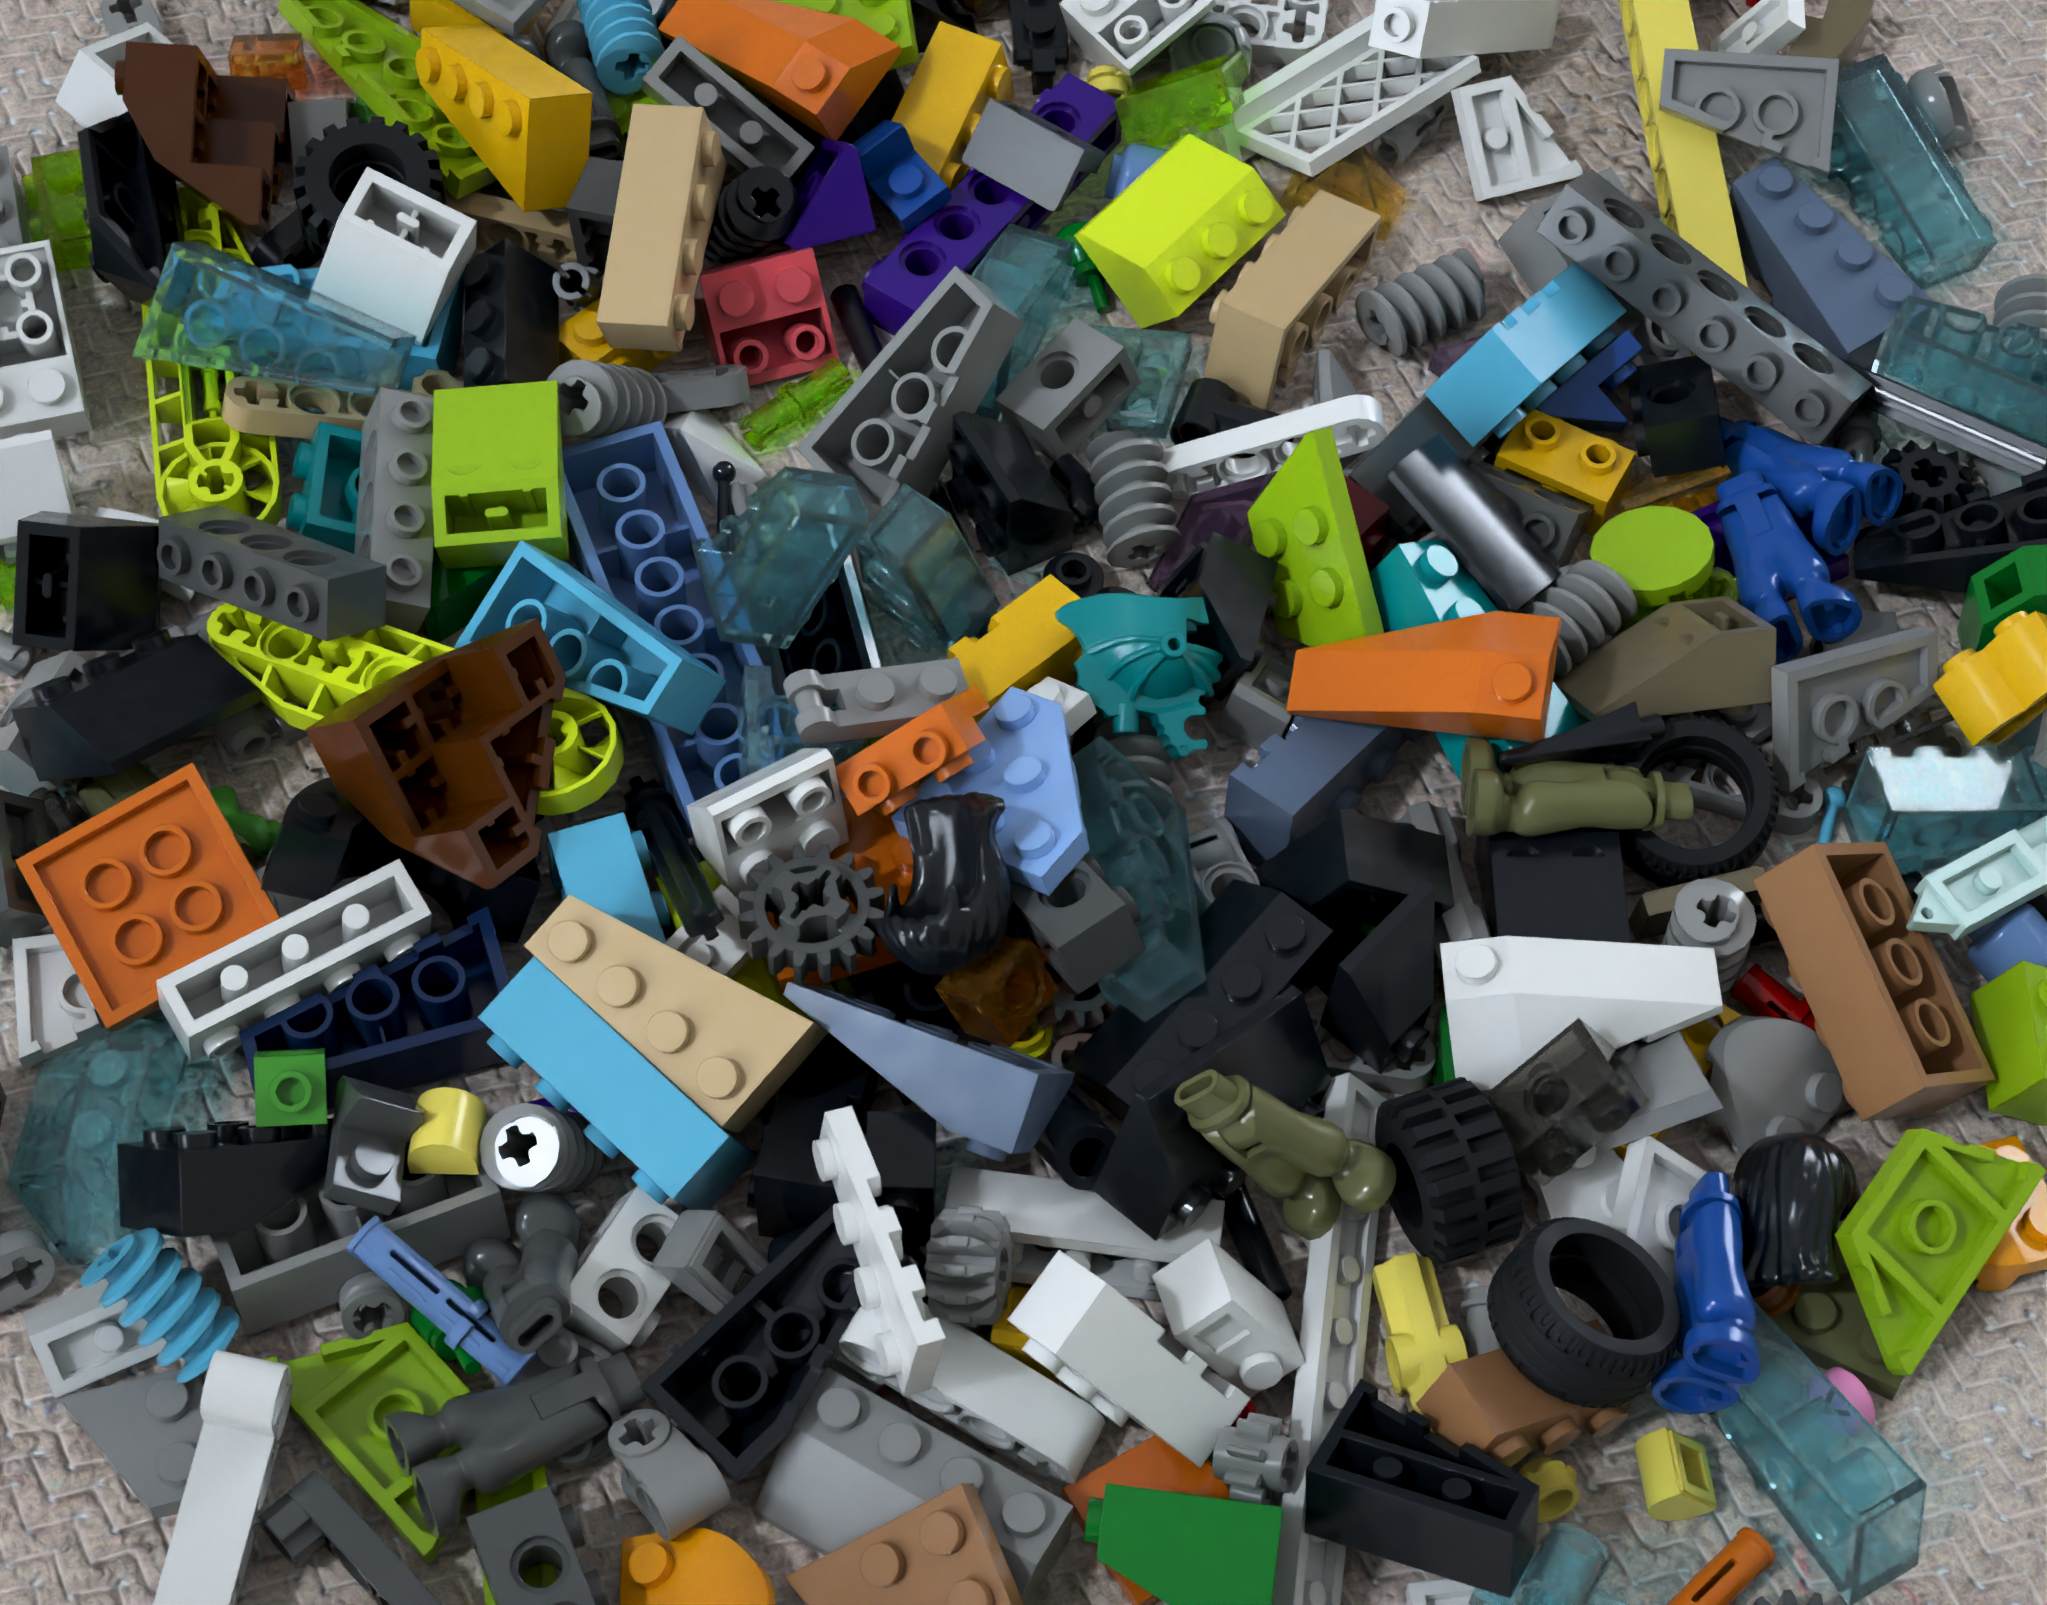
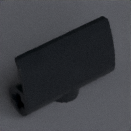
M1441 433L1414 450L1387 472L1388 479L1502 611L1515 613L1518 609L1521 610L1522 607L1531 602L1542 590H1545L1555 579L1562 575L1560 570L1515 520V509L1510 499L1501 491L1488 489Z

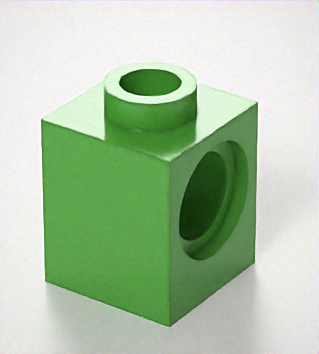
M325 1048L257 1051L254 1053L256 1127L327 1124Z

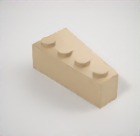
M633 103L596 320L610 348L680 352L685 331H690L693 326L695 290L702 271L703 258L727 165L721 150L720 134L717 130L712 129L703 107Z
M1321 189L1304 207L1298 205L1291 213L1286 227L1281 234L1273 233L1268 238L1255 263L1248 261L1243 266L1233 288L1230 291L1222 290L1216 297L1209 314V322L1214 324L1215 327L1203 378L1217 379L1226 383L1235 391L1240 402L1270 411L1272 409L1273 401H1271L1275 384L1286 388L1296 373L1297 365L1295 363L1300 357L1304 346L1313 348L1323 332L1331 309L1334 311L1339 309L1370 263L1382 215Z

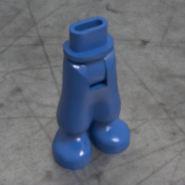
M1725 417L1720 418L1727 465L1713 468L1722 471L1730 479L1750 470L1759 471L1765 483L1776 486L1779 497L1795 520L1803 521L1813 517L1812 537L1815 545L1820 550L1834 556L1845 553L1853 545L1859 533L1861 520L1878 527L1890 520L1897 511L1903 496V481L1901 475L1893 469L1878 463L1857 462L1851 454L1838 448L1802 443L1772 428L1762 425L1757 426L1753 420L1744 419L1733 422Z
M1757 470L1744 472L1720 483L1716 488V495L1720 502L1717 506L1716 514L1721 522L1724 539L1732 560L1738 597L1743 607L1776 628V665L1794 659L1802 649L1803 644L1801 629L1794 613L1785 602L1788 596L1796 597L1798 608L1807 630L1816 640L1832 643L1843 640L1853 634L1860 626L1863 618L1862 610L1856 597L1850 591L1829 583L1830 577L1826 562L1804 536L1789 509L1779 497L1776 486L1765 483L1762 474Z
M1715 1171L1703 1175L1690 1191L1689 1201L1684 1205L1679 1214V1228L1682 1233L1675 1240L1674 1291L1680 1304L1683 1323L1682 1336L1677 1351L1683 1357L1670 1359L1651 1381V1393L1654 1400L1660 1406L1676 1413L1688 1415L1711 1413L1730 1407L1739 1401V1384H1750L1756 1381L1760 1374L1759 1351L1753 1337L1756 1325V1309L1743 1272V1236L1741 1228L1743 1216L1738 1199L1729 1193V1177L1722 1172Z

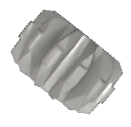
M961 1205L960 1208H944L932 1223L931 1238L926 1244L927 1260L924 1270L926 1271L925 1293L928 1296V1308L933 1317L949 1319L950 1322H956L963 1327H978L979 1324L995 1325L1006 1309L1008 1291L1012 1288L1011 1270L1014 1266L1012 1262L1014 1242L1010 1238V1225L1006 1217L1002 1216L999 1211L983 1210V1206Z

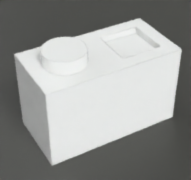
M1210 1238L1205 1239L1152 1274L1174 1338L1199 1356L1211 1369L1227 1382L1236 1386L1249 1398L1264 1389L1274 1386L1282 1377L1306 1363L1282 1300Z

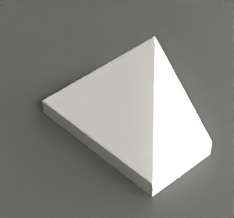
M708 409L676 412L665 418L663 427L681 470L716 509L718 482L713 478L712 470L718 462L728 461L735 467L736 476L730 485L735 482H740L741 484L752 482L757 488H760L768 483L767 474Z

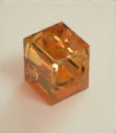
M1006 936L999 950L988 961L972 970L945 975L935 987V990L966 1034L1008 1048L1013 1045L1060 989L1044 967L1047 960L1043 952L1033 942L1022 936H1016L1015 938Z

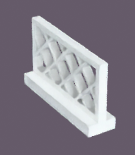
M1373 13L1219 106L1218 110L1228 154L1244 162L1258 153L1313 177L1481 73L1479 57L1464 55L1418 59L1368 46L1374 17ZM1448 68L1444 71L1426 73V71ZM1415 73V75L1386 78L1387 76ZM1406 94L1402 97L1384 99L1387 96ZM1372 98H1373L1372 101H1365V102H1357V103L1344 104L1345 102L1357 101V100H1365V99H1372ZM1364 120L1361 123L1342 125L1344 122ZM1331 124V127L1302 130V128ZM1322 146L1316 151L1312 152L1311 154L1303 150H1300L1304 148Z

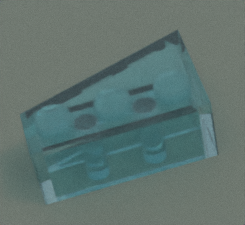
M1009 223L971 274L972 277L987 285L1024 322L1021 331L975 412L976 415L1003 422L1004 417L995 399L1006 388L1007 384L1033 361L1047 330L1055 319L1062 300L1069 301L1073 294L1078 277V268L1071 266L1074 249L1073 242Z
M785 466L747 498L748 509L740 516L727 515L719 522V534L713 539L700 538L692 545L720 641L784 649L789 647L801 627L810 619L813 609L829 585L836 580L840 568L856 544L864 538L870 525L868 511L862 503L854 476Z

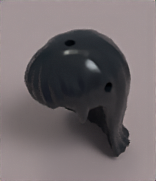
M968 792L965 795L946 794L940 797L919 799L905 806L904 818L913 853L911 887L907 900L903 905H900L897 886L892 884L889 887L885 917L879 919L876 923L879 938L887 949L907 968L928 976L957 974L982 965L1002 945L1013 916L1011 879L995 837L997 821L1006 809L1002 798L995 797L992 794Z
M1804 1132L1782 1133L1757 1141L1744 1152L1738 1161L1731 1194L1738 1199L1743 1216L1741 1226L1743 1236L1742 1262L1743 1272L1749 1289L1771 1288L1775 1286L1788 1288L1795 1284L1837 1282L1839 1276L1835 1266V1233L1839 1221L1846 1219L1861 1197V1191L1851 1162L1836 1145L1813 1134Z

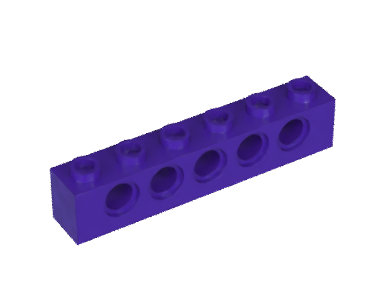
M1067 73L1052 89H1045L1038 96L1033 109L1030 111L1106 152L1104 159L1121 142L1123 102L1070 73ZM970 167L966 177L950 191L953 199L908 233L905 232L893 252L883 262H875L867 271L862 282V291L864 292V306L872 324L895 336L954 266H957L985 284L1054 211L1044 208ZM1078 172L1067 198L1090 173Z

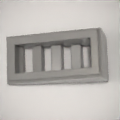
M717 1210L683 1211L677 1218L653 1261V1266L670 1282L715 1315L769 1265L768 1259ZM722 1256L724 1259L713 1276L711 1273ZM745 1273L746 1275L744 1276L736 1293L733 1295L731 1292L733 1291L741 1274Z

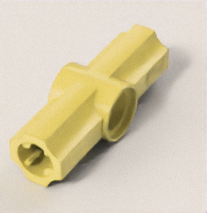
M1414 1252L1392 1256L1385 1263L1375 1266L1373 1268L1372 1280L1388 1335L1385 1339V1355L1393 1390L1397 1397L1405 1398L1408 1412L1414 1410L1423 1415L1416 1403L1449 1364L1467 1359L1468 1355L1458 1325L1455 1323L1449 1324L1442 1292L1438 1285L1432 1261L1428 1257L1419 1256Z

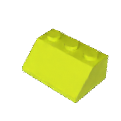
M1187 134L1180 138L1074 236L1140 329L1181 315L1282 220L1286 214L1253 167L1201 139Z

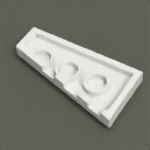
M852 1105L827 1111L824 1113L820 1138L812 1142L814 1162L822 1182L832 1180L839 1203L833 1204V1217L839 1239L844 1246L853 1244L860 1267L854 1269V1281L860 1303L865 1311L874 1308L882 1332L875 1335L876 1350L881 1368L886 1376L896 1375L903 1397L930 1390L946 1337L938 1317L925 1320L922 1297H925L926 1288L916 1264L901 1267L899 1261L903 1259L902 1228L893 1207L889 1205L877 1207L874 1198L881 1196V1178Z

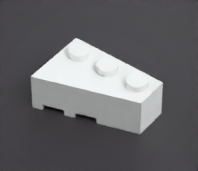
M1060 1250L1057 1251L1007 1319L1029 1337L1022 1350L1055 1374L1056 1378L1087 1400L1101 1414L1121 1428L1130 1417L1199 1468L1202 1467L1213 1452L1221 1429L1224 1426H1231L1251 1399L1236 1386L1208 1369V1364L1189 1349L1186 1352L1164 1333L1165 1329L1111 1285Z

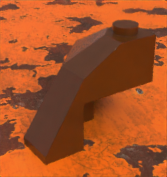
M126 41L125 60L118 59L115 65V91L117 95H123L122 100L156 163L166 174L256 237L267 236L272 224L271 204L277 205L283 184V170H275L277 161H289L291 154L288 102L295 101V92L288 80L217 75L200 48L196 45Z
M533 618L424 661L350 699L307 728L306 732L335 788L390 842L485 890L493 889L538 855L542 828L534 826L539 793L549 788L556 740L548 737L553 704L562 702L566 675L538 618Z

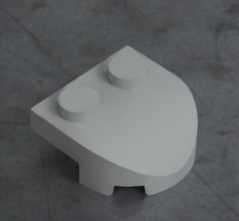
M1740 1016L1730 1021L1717 1033L1705 1054V1059L1713 1063L1710 1086L1724 1108L1706 1114L1704 1117L1707 1124L1727 1127L1741 1155L1754 1143L1768 1136L1794 1132L1816 1135L1847 1101L1842 1090L1843 1080L1829 1049L1822 1044L1815 1031L1792 1020L1768 1016Z

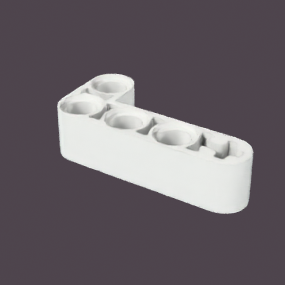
M923 1302L925 1320L936 1318L932 1316L928 1305ZM860 1305L839 1340L840 1344L827 1367L873 1393L883 1384H886L902 1394L896 1375L886 1376L878 1359L875 1335L882 1332L875 1310L873 1308L865 1311L862 1305ZM938 1317L946 1340L931 1389L905 1397L1036 1477L1061 1487H1065L1070 1483L1074 1485L1105 1425L1104 1417L1100 1412L1086 1401L960 1324Z
M220 1350L214 1352L201 1396L200 1414L203 1425L153 1605H237L259 1525L257 1517L261 1515L290 1408L293 1379L289 1365Z

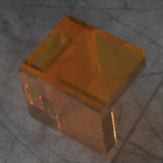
M302 32L233 36L228 54L231 76L287 79L293 90H304L307 87L308 79Z

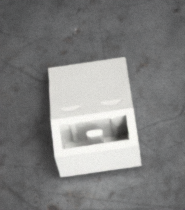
M49 239L0 248V440L18 434L35 433L51 429L54 438L93 431L82 373Z

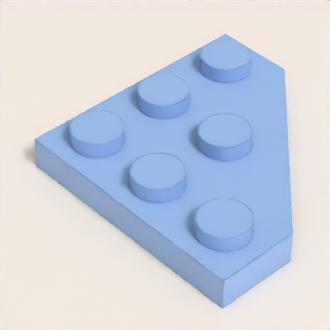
M1011 686L977 723L986 740L967 751L974 763L941 783L938 782L932 772L916 790L919 796L901 806L891 819L898 835L909 840L904 810L905 806L912 804L916 800L935 796L940 797L946 794L965 795L968 792H980L1000 797L1004 800L1006 809L997 821L995 837L1007 866L1010 879L1013 882L1049 896L1090 850L1087 831L1082 820L1080 803L1082 802L1076 767L1069 740H1071L1069 726L1060 703Z

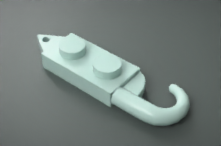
M2047 815L2018 831L2013 829L1924 876L1914 889L1918 898L1906 925L1907 930L1949 933L1954 941L2046 892Z

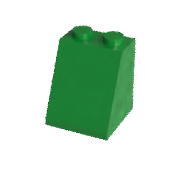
M1106 1483L1104 1499L1094 1497L1089 1499L1084 1542L1098 1544L1096 1559L1169 1605H1272L1283 1507Z

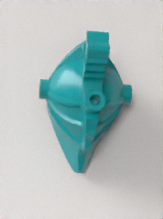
M1104 593L1066 603L1055 612L1057 621L1075 635L1083 650L1081 657L1074 663L1078 677L1076 686L1090 694L1096 711L1104 719L1113 718V735H1138L1139 716L1150 719L1151 727L1157 731L1156 738L1162 741V749H1166L1173 760H1179L1188 754L1198 753L1208 747L1207 740L1191 739L1184 731L1186 719L1195 720L1205 715L1206 709L1199 703L1200 696L1205 698L1213 697L1214 690L1212 685L1220 681L1222 675L1217 668L1218 664L1223 661L1221 653L1200 645L1187 643V633L1194 634L1197 632L1196 626H1206L1209 624L1203 597L1167 598L1135 593Z

